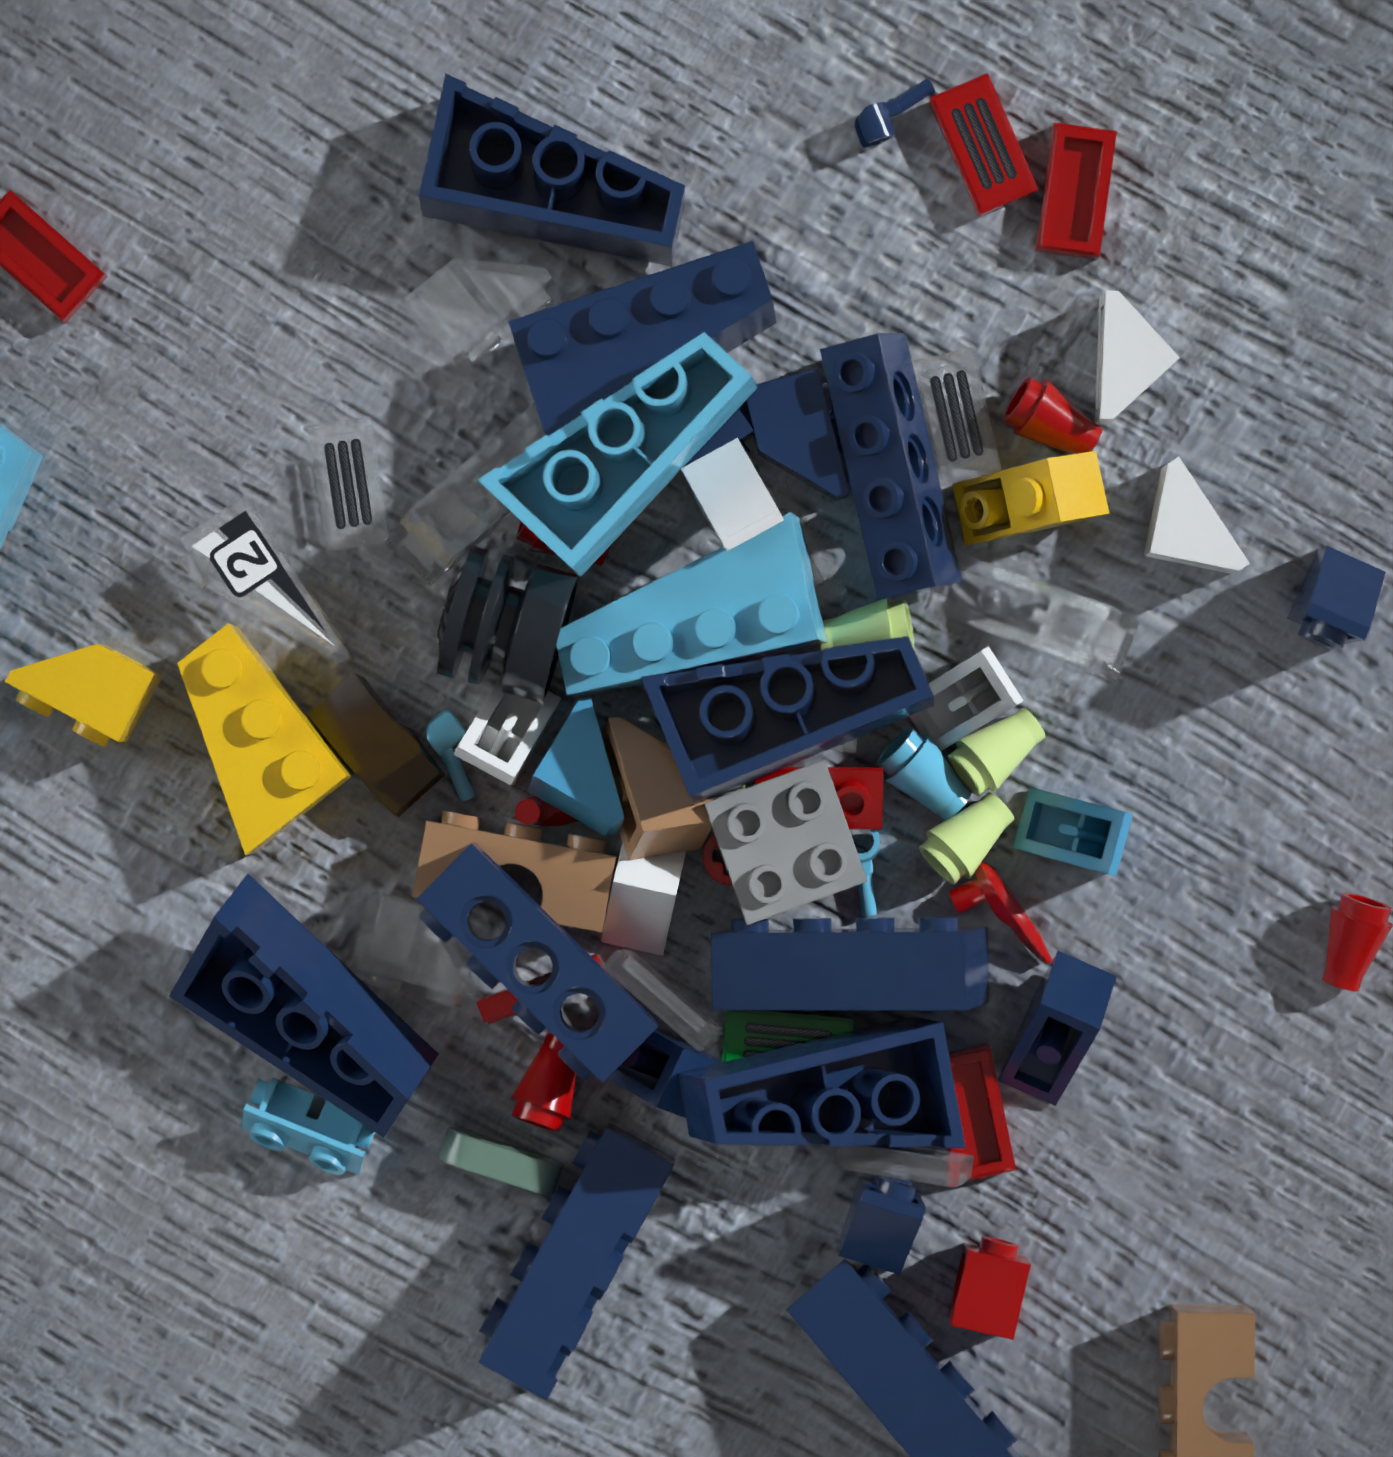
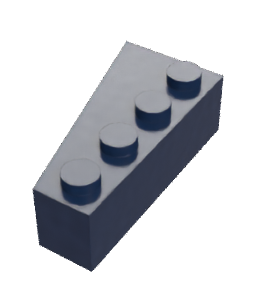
M445 73L418 196L424 217L672 267L685 205V185L613 151L605 152L578 139L577 134L555 124L553 127L520 112L519 107L498 97L492 99L467 87L466 82Z
M751 241L510 320L508 323L544 434L550 436L582 415V411L600 399L605 400L633 382L634 377L703 332L726 353H729L773 326L777 321L773 298L754 242Z
M909 636L826 648L818 652L790 656L788 654L762 658L763 660L726 666L720 664L700 667L693 671L641 676L688 794L695 805L934 706V695Z
M249 873L213 917L169 995L170 998L383 1138L439 1055Z
M893 917L856 918V928L832 929L831 918H793V929L769 930V918L746 925L744 918L730 919L731 930L711 933L712 1010H969L989 1003L988 927H958V917L919 918V928H895Z
M909 1017L678 1073L689 1136L713 1144L966 1148L943 1022Z
M608 1122L602 1135L592 1130L587 1134L572 1164L582 1169L571 1191L559 1185L541 1220L551 1225L540 1247L528 1241L510 1276L520 1281L509 1303L497 1297L479 1332L488 1336L489 1339L485 1344L478 1363L546 1401L558 1381L556 1377L566 1356L569 1357L575 1350L593 1314V1307L597 1300L600 1301L607 1291L625 1256L623 1254L628 1244H632L675 1165V1158Z
M846 1259L842 1260L786 1309L910 1457H1022L1012 1446L1018 1439L993 1410L985 1415L969 1397L975 1391V1388L951 1361L942 1366L926 1348L933 1339L909 1311L900 1318L884 1300L891 1290L871 1266L863 1264L857 1269L852 1262Z

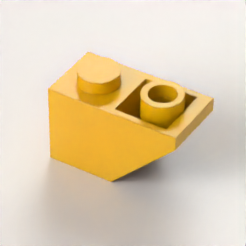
M1096 451L1047 458L952 484L965 546L1063 526L1109 514Z
M94 644L10 670L5 682L20 690L15 699L20 704L49 718L55 708L76 719L72 731L100 746L106 747L110 738L117 742H128L163 675L107 645Z

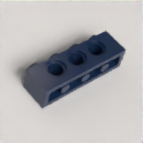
M876 333L821 348L820 353L877 600L907 596L961 583V573L906 334Z
M476 842L471 843L417 898L426 908L419 916L421 921L446 944L455 937L472 954L465 962L466 965L488 987L494 989L501 982L518 999L511 1007L515 1014L536 1034L539 1035L547 1028L565 1045L557 1054L584 1081L593 1073L603 1083L658 1027L659 1023ZM491 902L502 909L506 924L500 936L493 939H485L473 931L470 925V914L478 903ZM527 948H538L547 953L552 962V973L548 980L540 984H530L520 978L516 970V959L521 951ZM574 994H585L591 997L596 1002L599 1010L597 1022L590 1028L582 1030L569 1026L562 1016V1005L566 998Z

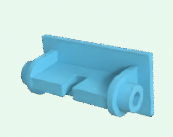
M273 1078L271 1083L261 1079L258 1080L250 1103L260 1106V1108L257 1109L246 1104L241 1124L242 1129L250 1131L249 1137L253 1141L276 1151H284L287 1146L310 1155V1163L332 1174L342 1175L347 1170L359 1175L365 1151L357 1149L356 1146L368 1150L375 1135L374 1131L327 1100L318 1120L310 1118L307 1114L315 1094L276 1078Z

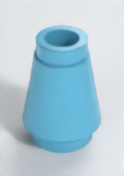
M913 727L907 728L884 749L877 760V765L884 769L883 779L932 812L937 813L943 820L953 817L967 803L971 796V793L963 786V782L929 734L920 735Z

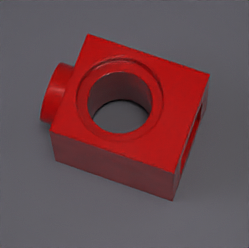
M981 1236L979 1246L964 1243L947 1316L951 1326L1014 1340L1031 1267L1027 1257L1017 1255L1018 1244L987 1236Z

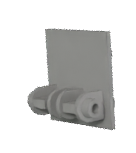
M825 760L744 789L732 790L704 803L746 925L867 882Z

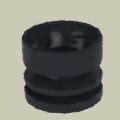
M472 545L464 565L451 582L443 607L437 633L439 640L437 674L454 678L463 654L467 652L472 654L468 675L469 683L479 685L492 660L503 662L502 692L544 703L559 658L556 644L560 629L568 625L579 575L537 564L525 588L520 589L513 587L514 557L503 554L493 581L485 579L489 550Z

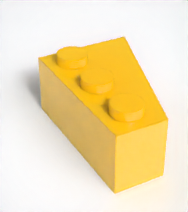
M226 624L177 663L245 855L256 853L354 776L238 626Z

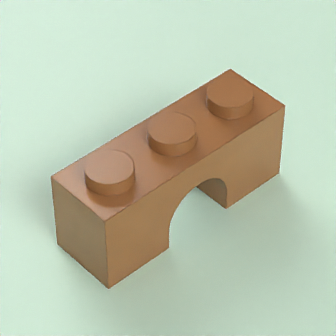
M444 810L441 822L426 821L412 897L418 898L471 843L476 842L499 866L503 864H518L532 871L541 884L543 893L541 907L559 925L603 932L618 856L604 853L606 847L605 840L569 834L567 846L542 841L544 829L506 822L504 834L479 829L481 817ZM478 903L473 909L478 908L480 903Z
M1170 1304V1321H1160L1159 1326L1160 1359L1170 1360V1385H1160L1158 1399L1160 1424H1170L1169 1449H1160L1158 1457H1254V1442L1246 1432H1222L1209 1427L1205 1423L1203 1404L1206 1395L1217 1383L1230 1378H1255V1313L1247 1305Z

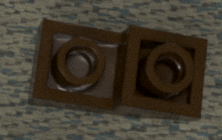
M356 673L351 674L308 714L349 767L375 796L398 817L445 776V773L411 728L397 721L363 676Z

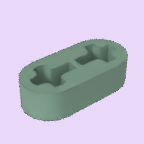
M453 1127L447 1128L438 1156L439 1160L452 1166L545 1195H554L563 1167L561 1162L548 1156Z

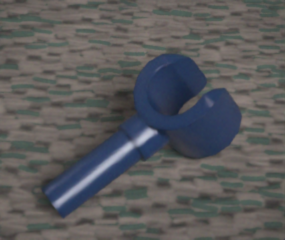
M925 79L895 99L874 103L865 107L854 122L861 146L868 148L894 138L896 134L890 118L900 115L934 93L935 89L931 81Z

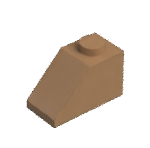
M622 717L608 718L601 736L625 818L619 831L628 860L700 849L712 829L704 803L716 799V796L695 805L688 794L670 747Z

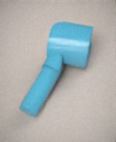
M445 709L427 723L426 735L429 744L441 757L443 764L446 765L460 802L473 798L475 794L461 759L454 755L455 750L453 747L462 740L466 731L452 711Z
M870 829L873 842L872 848L866 853H858L867 878V882L858 885L861 916L877 914L872 876L874 873L872 860L876 858L880 847V837L876 829Z

